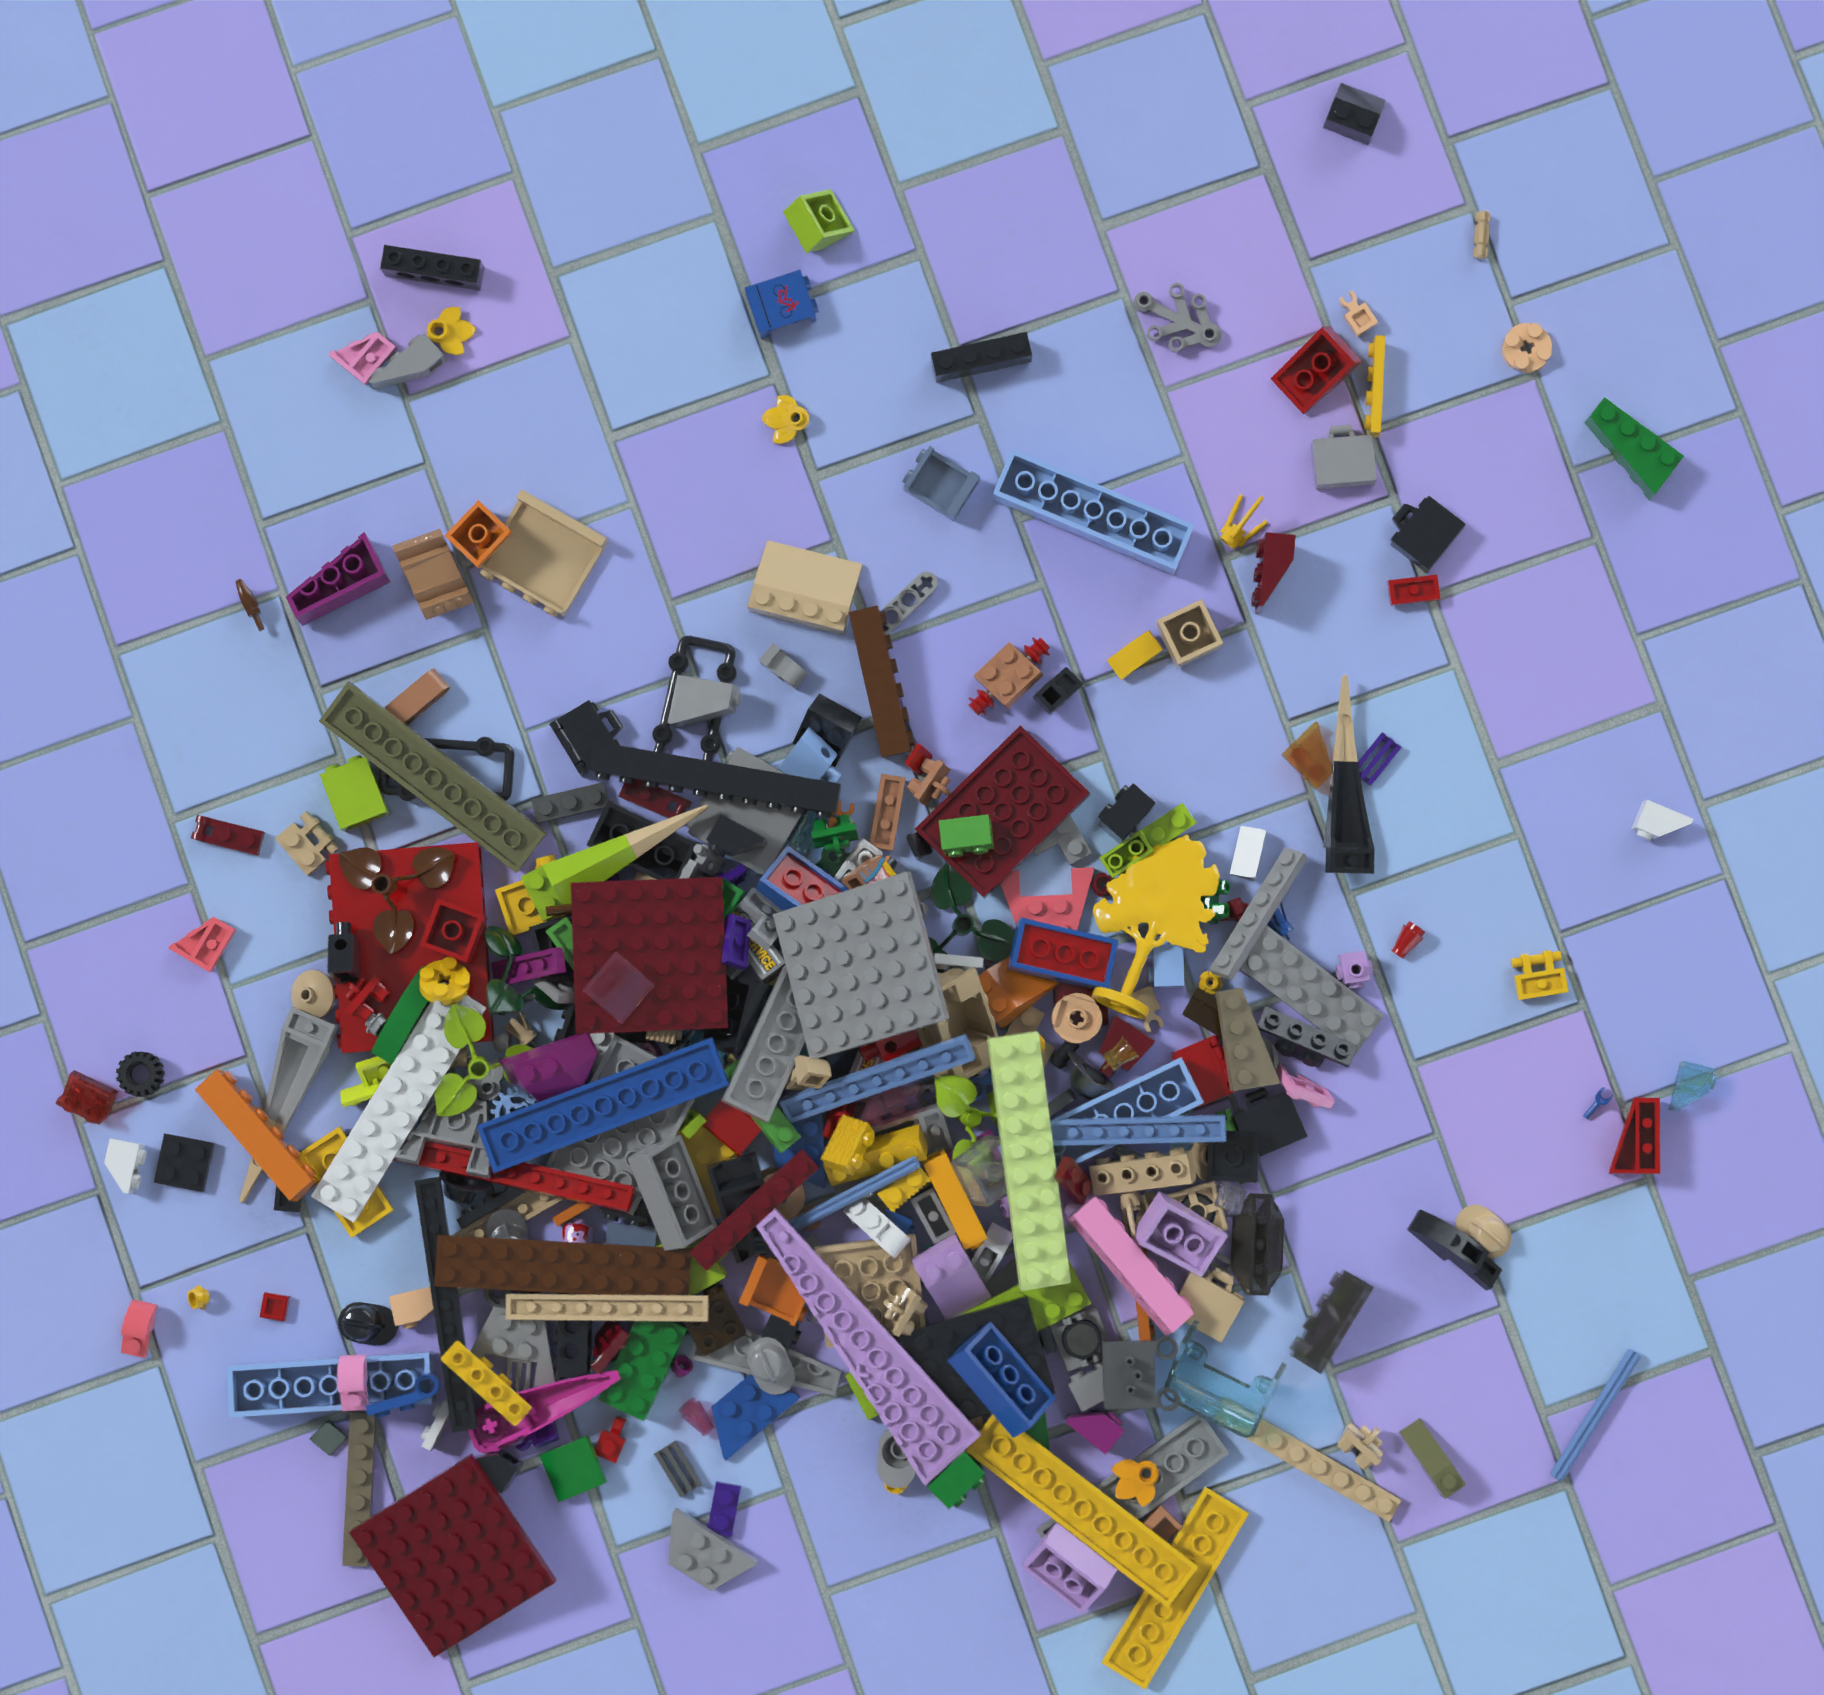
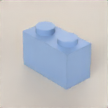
M1156 936L1155 940L1158 941L1160 939V936ZM1167 941L1160 947H1154L1148 957H1152V967H1148V982H1153V988L1183 987V947L1172 945Z

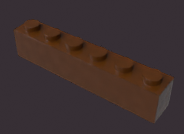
M878 605L849 612V617L881 757L885 758L911 752V746L915 745L912 731L907 732L905 722L910 720L907 707H902L900 698L904 697L901 682L896 683L894 675L899 672L896 659H891L889 649H893L890 634L885 635L883 625L888 624L885 611H880Z

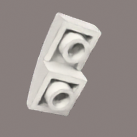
M862 838L834 878L845 885L842 879L864 861L878 855L883 856L882 851Z

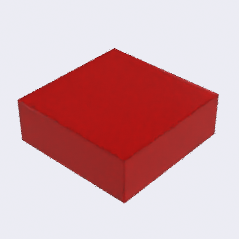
M264 1292L259 1317L286 1321L290 1296Z

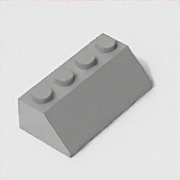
M681 1134L643 1148L627 1158L665 1251L685 1248L718 1226Z

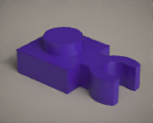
M553 1421L525 1436L523 1442L516 1445V1448L520 1451H525L533 1443V1446L538 1449L560 1440L556 1422Z

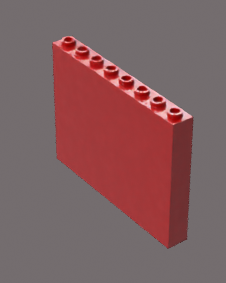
M478 842L375 850L382 859V870L378 874L392 877L418 873L414 869L412 862L414 857L424 849L440 847L450 850L455 855L452 875L449 881L440 888L424 886L421 883L420 877L397 882V889L390 895V899L397 907V911L406 910L411 913L415 927L409 942L401 950L393 954H389L375 937L373 931V923L377 915L384 910L392 911V908L383 899V895L376 893L372 886L367 890L353 887L342 872L339 853L329 854V860L326 861V873L330 875L331 885L327 886L328 899L332 900V910H329L330 925H334V934H336V923H351V934H354L360 943L361 977L367 981L361 989L363 990L375 975L384 981L382 984L390 992V995L383 1003H380L373 996L366 1002L375 1010L376 1015L383 1013L384 1018L388 1020L399 999L422 966L426 967L434 961L449 957L420 946L437 898L486 916L482 849ZM485 929L471 964L455 959L457 963L467 969L470 976L467 996L487 1007L482 1015L486 1023L485 1034L481 1040L472 1043L493 1042L495 1038L493 1014H490L486 996L487 984L491 979L489 950L484 941ZM346 983L334 984L335 999H338L339 1009L335 1010L336 1023L340 1024L341 1034H337L338 1049H342L344 1054L371 1052L379 1035L374 1036L372 1033H366V1021L357 1016H352L345 1011L358 994L350 1001L345 997L351 990ZM430 1001L428 1002L427 1006L425 1007V1009H424L423 1013L421 1014L420 1018L422 1017V1015L424 1014V1012H425V1010L427 1009L428 1005L430 1004Z

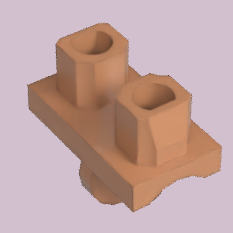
M926 758L920 767V770L927 774L923 782L913 778L907 785V789L914 794L913 796L922 805L927 806L932 798L938 800L941 794L950 795L951 791L946 788L950 782V779L946 777L950 769L939 759L933 761Z

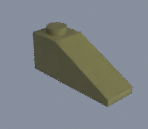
M1420 1418L1399 1431L1441 1497L1446 1499L1466 1486L1449 1458Z

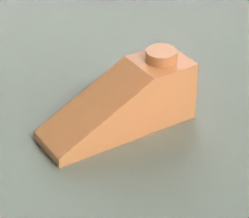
M430 1287L389 1296L395 1326L402 1325L403 1329L418 1326L417 1321L425 1319L434 1311Z

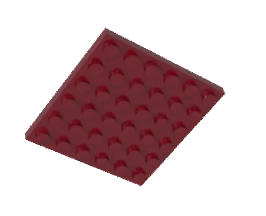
M722 877L571 883L576 1034H583L585 1032L588 1034L728 1028L726 964L722 963L723 942L725 939Z
M473 1454L468 1455L349 1531V1534L433 1658L557 1581Z

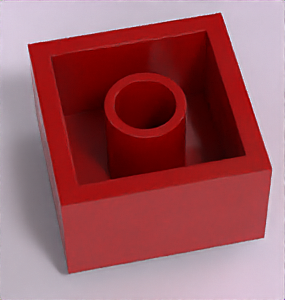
M437 898L420 946L471 964L488 917Z

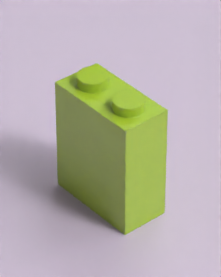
M362 755L354 756L348 759L347 764L328 766L325 768L324 773L319 774L340 830L346 832L391 814L385 797L379 788L372 763L366 757H362Z

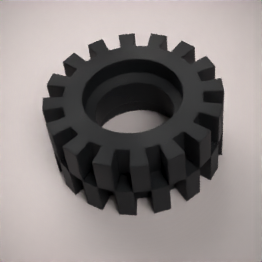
M140 1051L132 1052L130 1055L124 1056L125 1059L123 1061L120 1060L119 1069L116 1068V1073H118L116 1080L120 1082L119 1087L124 1089L125 1093L132 1096L146 1097L160 1089L159 1085L164 1082L162 1077L165 1075V1071L162 1070V1067H164L163 1063L159 1062L157 1056ZM139 1064L145 1065L150 1072L148 1080L143 1084L134 1082L131 1075L133 1068Z

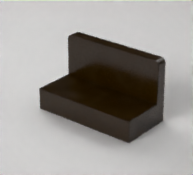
M1197 988L1182 1015L1222 1038L1216 998Z

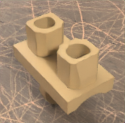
M905 1286L901 1295L897 1294L893 1302L885 1299L883 1304L888 1310L884 1315L886 1320L883 1326L898 1337L900 1334L910 1336L915 1328V1323L909 1320L913 1312L919 1315L923 1314L928 1305L912 1288Z
M1350 1421L1345 1426L1344 1432L1337 1444L1345 1453H1348L1355 1446L1361 1452L1355 1458V1462L1363 1470L1372 1464L1377 1466L1382 1461L1381 1457L1384 1454L1378 1448L1383 1442L1377 1437L1380 1432L1377 1426L1371 1431L1365 1425L1358 1429Z

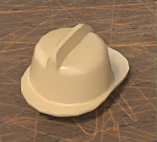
M1470 1205L1459 1212L1456 1218V1228L1489 1251L1488 1258L1500 1257L1507 1252L1511 1245L1512 1236L1508 1226L1499 1217L1481 1205Z

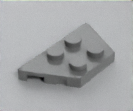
M677 1507L673 1511L668 1564L708 1590L716 1589L754 1567L758 1559Z

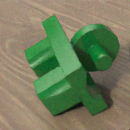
M849 814L836 817L837 827L828 828L827 820L825 819L814 821L811 835L815 849L825 847V852L835 850L836 856L839 857L842 856V848L850 847L849 841L859 840L856 825L852 822Z
M1218 880L1219 884L1214 896H1201L1200 900L1204 904V909H1213L1215 916L1209 921L1210 924H1218V920L1229 918V905L1219 903V895H1229L1230 882L1226 880Z

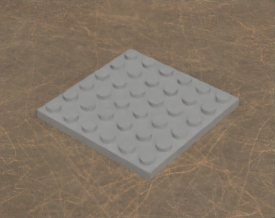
M903 872L773 914L809 1057L819 1059L950 1019L911 872Z

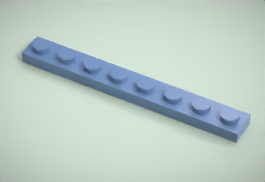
M964 1034L828 1081L820 1089L811 1087L782 1097L779 1103L788 1121L793 1123L974 1061L976 1055L967 1035Z
M1225 1115L1050 1119L1053 1146L1226 1141Z

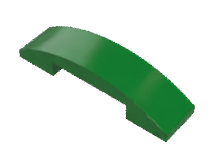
M424 966L420 968L399 999L371 1053L390 1064H393L429 1002L423 997L419 989L420 971Z

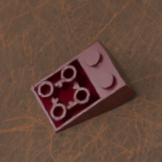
M1266 532L1263 539H1259L1255 558H1260L1254 569L1253 582L1257 583V588L1252 592L1251 607H1255V614H1259L1294 560L1296 535Z

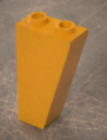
M944 1148L928 1155L926 1160H922V1163L964 1249H976L984 1244L983 1241L988 1238Z

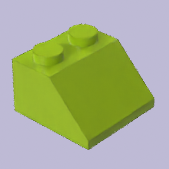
M831 189L801 195L783 211L788 224L792 227L806 253L822 250L855 231Z

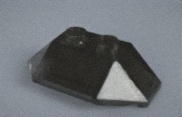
M1249 1193L1232 1219L1231 1270L1245 1295L1268 1296L1272 1286L1276 1283L1282 1272L1284 1218L1279 1207L1274 1202L1275 1199L1272 1194Z

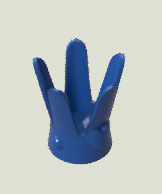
M1281 902L1280 906L1283 916L1277 908L1273 914L1277 925L1269 920L1268 925L1281 937L1285 935L1290 940L1287 933L1294 928L1287 921Z

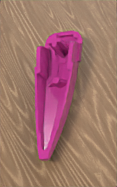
M618 1371L580 1376L516 1392L531 1406V1410L516 1426L511 1424L489 1403L482 1404L476 1410L478 1428L468 1430L474 1448L481 1453L487 1454L499 1451L518 1442V1439L568 1414L621 1379Z

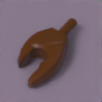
M242 579L236 580L239 598L248 617H253L259 632L263 631L265 628L259 617L261 611L254 595Z

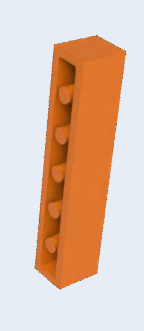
M216 1069L194 1090L287 1199L294 1202L299 1201L319 1182L315 1177L316 1171L308 1163L304 1164L299 1159L301 1154L293 1145H287L283 1140L285 1136L282 1131L276 1126L272 1127L267 1121L268 1115L260 1107L256 1108L251 1103L253 1100L252 1096L245 1089H239L235 1084L237 1079L228 1070L225 1072Z

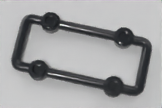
M688 635L679 640L676 653L670 656L668 662L672 672L660 725H657L652 732L653 739L656 742L655 752L663 753L665 745L673 737L672 731L669 728L670 724L667 722L677 675H681L689 666V661L685 656L687 646L691 645L726 653L724 663L717 669V677L720 682L732 683L737 676L736 669L733 666L736 652L732 645ZM722 717L711 719L708 735L704 736L701 740L700 746L704 752L702 760L712 761L713 755L717 754L721 748V743L717 736Z
M481 737L477 741L424 738L437 749L477 751L483 757L491 756L494 752L505 753L502 792L495 793L505 801L511 797L515 756L512 746L506 743L494 742L489 737ZM379 768L378 784L382 793L399 796L402 800L408 802L416 798L414 794L401 784L399 786L388 785L389 775Z

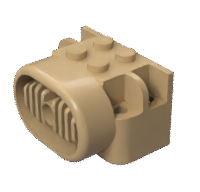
M974 967L967 971L953 968L943 974L937 972L950 1019L915 1030L922 1043L919 1046L920 1049L964 1034L967 1035L976 1055L974 1061L934 1074L936 1077L957 1075L968 1079L991 1066L987 1038L999 1036L995 1027L996 1020L988 1006V997L983 991L976 968Z

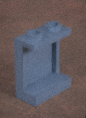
M929 446L927 450L922 449L916 458L918 464L914 471L909 470L902 481L905 483L904 491L954 522L978 485L980 475L973 471L971 473L937 453L934 447Z

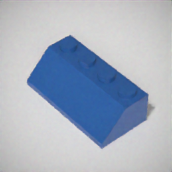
M991 1321L962 1344L947 1360L1013 1438L1030 1429L1056 1399Z

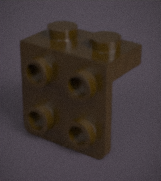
M716 1284L711 1285L703 1291V1295H709L708 1322L683 1321L703 1356L717 1351L746 1333V1329L731 1304L723 1284L719 1286Z

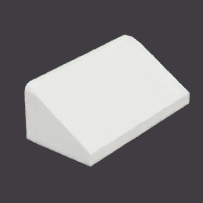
M1245 826L1240 827L1230 870L1231 875L1255 879L1266 830Z

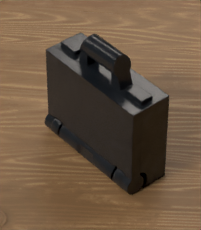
M1431 496L1424 498L1418 505L1419 508L1403 504L1392 518L1399 532H1396L1391 538L1392 542L1390 545L1425 573L1429 572L1466 525ZM1411 512L1413 514L1412 517L1403 525L1401 522Z
M590 700L549 724L581 777L590 772L589 768L594 741L620 745L617 739L614 740L613 738L623 728L613 710L597 713L599 711L597 706ZM605 717L613 728L611 732L608 731L602 721Z
M1264 1087L1246 1094L1247 1110L1244 1111L1242 1109L1235 1112L1234 1116H1232L1238 1131L1260 1132L1259 1157L1308 1137L1291 1097L1283 1092L1275 1095L1276 1098L1273 1099ZM1266 1098L1267 1102L1252 1107L1251 1103Z

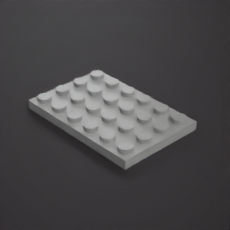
M616 1034L590 1083L658 1058V1056ZM696 1098L552 1152L545 1167L634 1186L636 1190L630 1212L628 1213L633 1216L643 1196L627 1158L643 1148L676 1136Z

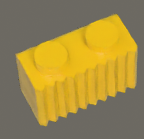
M842 1115L821 1160L828 1168L852 1176L855 1175V1171L862 1166L866 1149L873 1144L875 1132L867 1122Z
M920 1167L888 1184L877 1195L891 1211L895 1212L896 1208L903 1205V1202H907V1198L911 1199V1195L919 1192L923 1185L926 1186L927 1182H930V1178Z

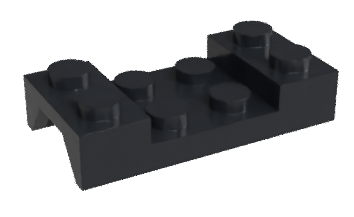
M756 1151L707 1165V1171L723 1221L765 1183ZM746 1236L732 1248L736 1264L750 1257Z

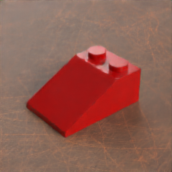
M1330 326L1321 327L1279 369L1271 380L1301 413L1305 414L1346 379L1363 361Z

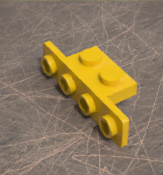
M455 1341L441 1357V1360L514 1426L518 1425L531 1410V1406L510 1387L513 1382L506 1375L501 1373L498 1376L491 1370L494 1365L486 1357L482 1356L479 1359L461 1342Z

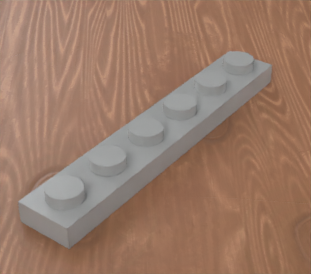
M1289 848L1283 849L1209 968L1214 975L1229 980L1234 979L1308 858L1304 853Z

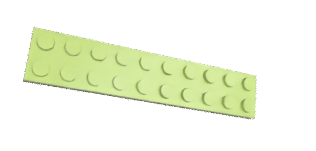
M1033 1031L987 1038L1019 1288L1021 1291L1071 1283L1058 1182L1054 1179L1057 1171L1039 1032Z

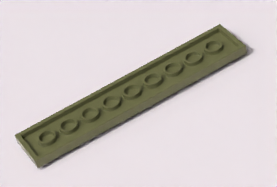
M352 682L346 683L319 720L321 724L468 837L478 842L481 847L515 873L521 869L547 834V832Z

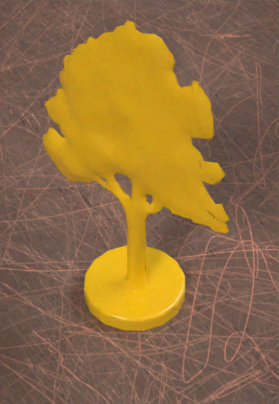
M1187 834L1162 846L1156 844L1153 847L1154 851L1137 863L1132 864L1126 869L1125 874H1120L1118 878L1106 884L1107 891L1113 897L1112 904H1109L1105 898H1102L1093 906L1092 913L1099 930L1103 933L1125 931L1136 941V954L1120 992L1104 987H1096L1091 997L1101 1005L1133 1018L1146 1020L1150 1009L1145 1004L1131 996L1146 959L1154 947H1160L1167 941L1172 945L1192 949L1196 953H1203L1206 951V944L1209 943L1207 934H1202L1199 921L1206 923L1215 916L1213 909H1204V904L1200 899L1201 896H1214L1216 894L1220 874L1216 864L1204 868L1203 859L1206 856V850L1203 843L1191 841ZM1141 853V854H1139V855H1135V856L1133 857L1132 861H1133L1134 859H1136L1137 857H1139L1140 855H1142L1143 853ZM1140 923H1147L1149 925L1145 939L1141 937L1138 931ZM1157 934L1161 935L1158 941L1155 940Z

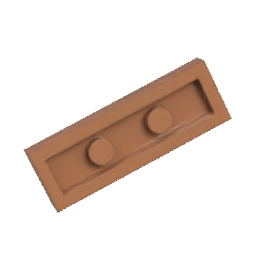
M881 773L869 841L878 849L894 850L906 781L905 777Z

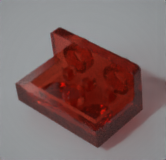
M73 1070L69 1075L63 1094L56 1100V1105L62 1107L67 1112L75 1113L85 1118L89 1123L100 1125L110 1116L119 1091Z

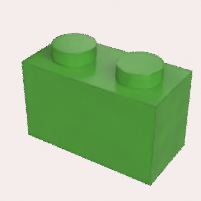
M988 814L939 820L941 847L944 855L960 857L963 856L964 852L973 851V854L988 853V849H994L991 819Z

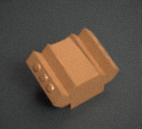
M440 529L392 545L426 620L474 603L466 581Z

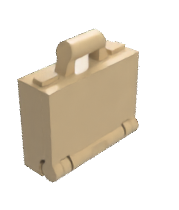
M1218 1267L1214 1268L1206 1277H1200L1190 1271L1178 1291L1179 1296H1183L1191 1304L1190 1309L1194 1312L1185 1323L1222 1343L1245 1302L1243 1295L1231 1291L1234 1276ZM1215 1277L1226 1283V1288L1212 1281V1278Z

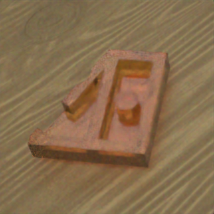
M1316 721L1281 754L1315 790L1331 776L1332 763L1329 760L1325 742H1323L1319 724Z

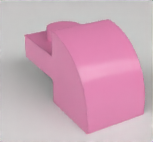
M366 1355L340 1356L337 1384L338 1392H340L342 1411L366 1410L365 1406L369 1404Z

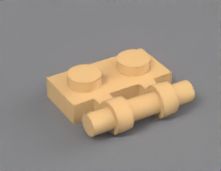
M306 811L300 816L305 823L302 829L293 822L275 839L307 876H310L327 861L322 852L327 849L331 854H335L339 847L334 843L335 839L333 836L327 834L320 826L321 822L316 817L313 818ZM311 832L320 840L316 846L307 837Z

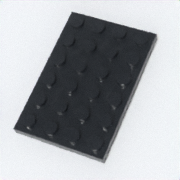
M1026 1295L916 1328L910 1336L900 1334L899 1337L893 1335V1337L969 1420L989 1414L991 1411L947 1360L962 1344L990 1321L1052 1394H1055L1056 1391Z

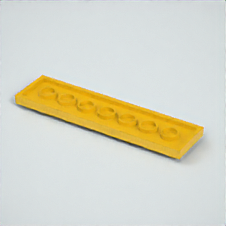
M1204 1486L1184 1520L1181 1530H1178L1170 1544L1198 1565L1197 1570L1168 1608L1147 1591L1143 1590L1103 1657L1102 1664L1146 1690L1249 1515L1247 1511Z

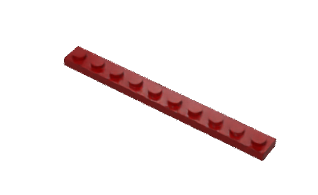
M407 1139L405 1140V1142H404V1144L402 1145L401 1149L403 1148V1146H404V1145L406 1144V1142L408 1141ZM428 1141L425 1143L419 1165L397 1161L396 1158L393 1160L395 1162L627 1213L630 1212L636 1190L634 1186L525 1162L493 1173L490 1164V1179L468 1175L466 1169L472 1151Z

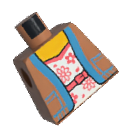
M881 855L875 856L856 867L842 881L850 890L897 875L894 871L897 867V861L891 856H886L885 858Z

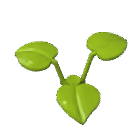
M453 1004L448 1010L444 1022V1034L448 1043L454 1048L460 1049L468 1044L472 1059L468 1066L469 1075L464 1080L456 1073H449L440 1078L442 1080L434 1092L437 1115L441 1117L453 1116L470 1108L476 1100L477 1089L473 1084L467 1082L473 1078L482 1079L488 1074L489 1070L502 1066L500 1061L489 1064L485 1057L476 1055L472 1042H477L483 1038L486 1023L479 1012L459 1004ZM523 1044L513 1045L506 1050L505 1057L507 1058L533 1048ZM503 1071L504 1077L510 1083L505 1071Z
M957 1075L938 1076L934 1078L939 1110L948 1117H956L959 1123L966 1126L965 1131L969 1133L972 1142L967 1139L960 1140L956 1144L952 1156L954 1171L959 1181L966 1184L984 1174L991 1163L989 1147L981 1142L976 1143L977 1138L972 1128L977 1127L981 1123L982 1117L997 1118V1113L979 1111L969 1105L977 1097L976 1088L970 1080Z

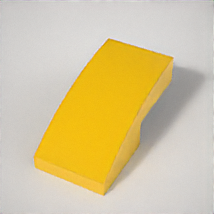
M1148 630L1107 659V662L1120 680H1123L1164 649L1152 632Z

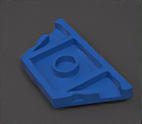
M822 1112L791 1123L801 1138L781 1154L774 1147L775 1167L781 1169L801 1149H804L820 1166L806 1181L821 1188H826V1171L821 1160L825 1151V1142L822 1137L824 1130Z
M748 1375L712 1406L723 1459L725 1461L801 1397L790 1391L777 1395L769 1394L759 1387L753 1375Z

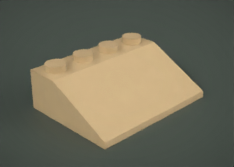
M767 540L753 583L748 610L749 612L845 635L849 612L852 608L863 564Z

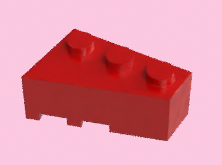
M1633 1098L1608 1173L1660 1174V1098Z

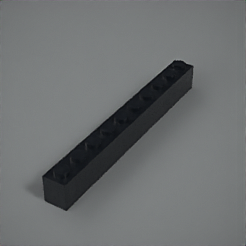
M594 741L589 771L595 774L594 778L609 780L610 776L620 778L619 782L634 785V781L644 782V787L658 789L659 785L669 786L668 791L683 793V789L692 790V795L707 797L708 793L718 795L717 799L732 802V798L742 799V804L756 806L757 802L767 803L766 808L781 810V806L790 807L791 812L806 814V810L816 812L815 816L830 819L831 815H837L842 787L840 783Z

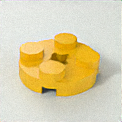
M446 957L443 960L434 961L421 969L419 989L423 997L428 1001L434 1003V1000L443 1002L442 1005H452L460 1002L467 995L470 985L469 973L454 958ZM441 980H448V981H449V984H448V985H446L445 983H440V984H439V982H440Z

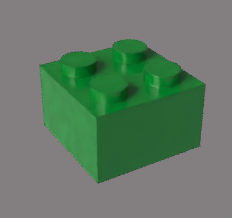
M964 1450L928 1483L927 1488L948 1509L952 1506L957 1509L967 1499L965 1493L970 1488L975 1491L985 1481V1469L974 1457Z

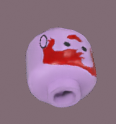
M572 1218L571 1223L562 1226L561 1241L593 1243L594 1228L586 1224L585 1219Z

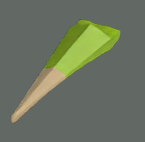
M709 805L698 807L546 863L521 876L520 878L543 922L555 917L546 916V906L571 904V883L607 881L665 838L706 811Z

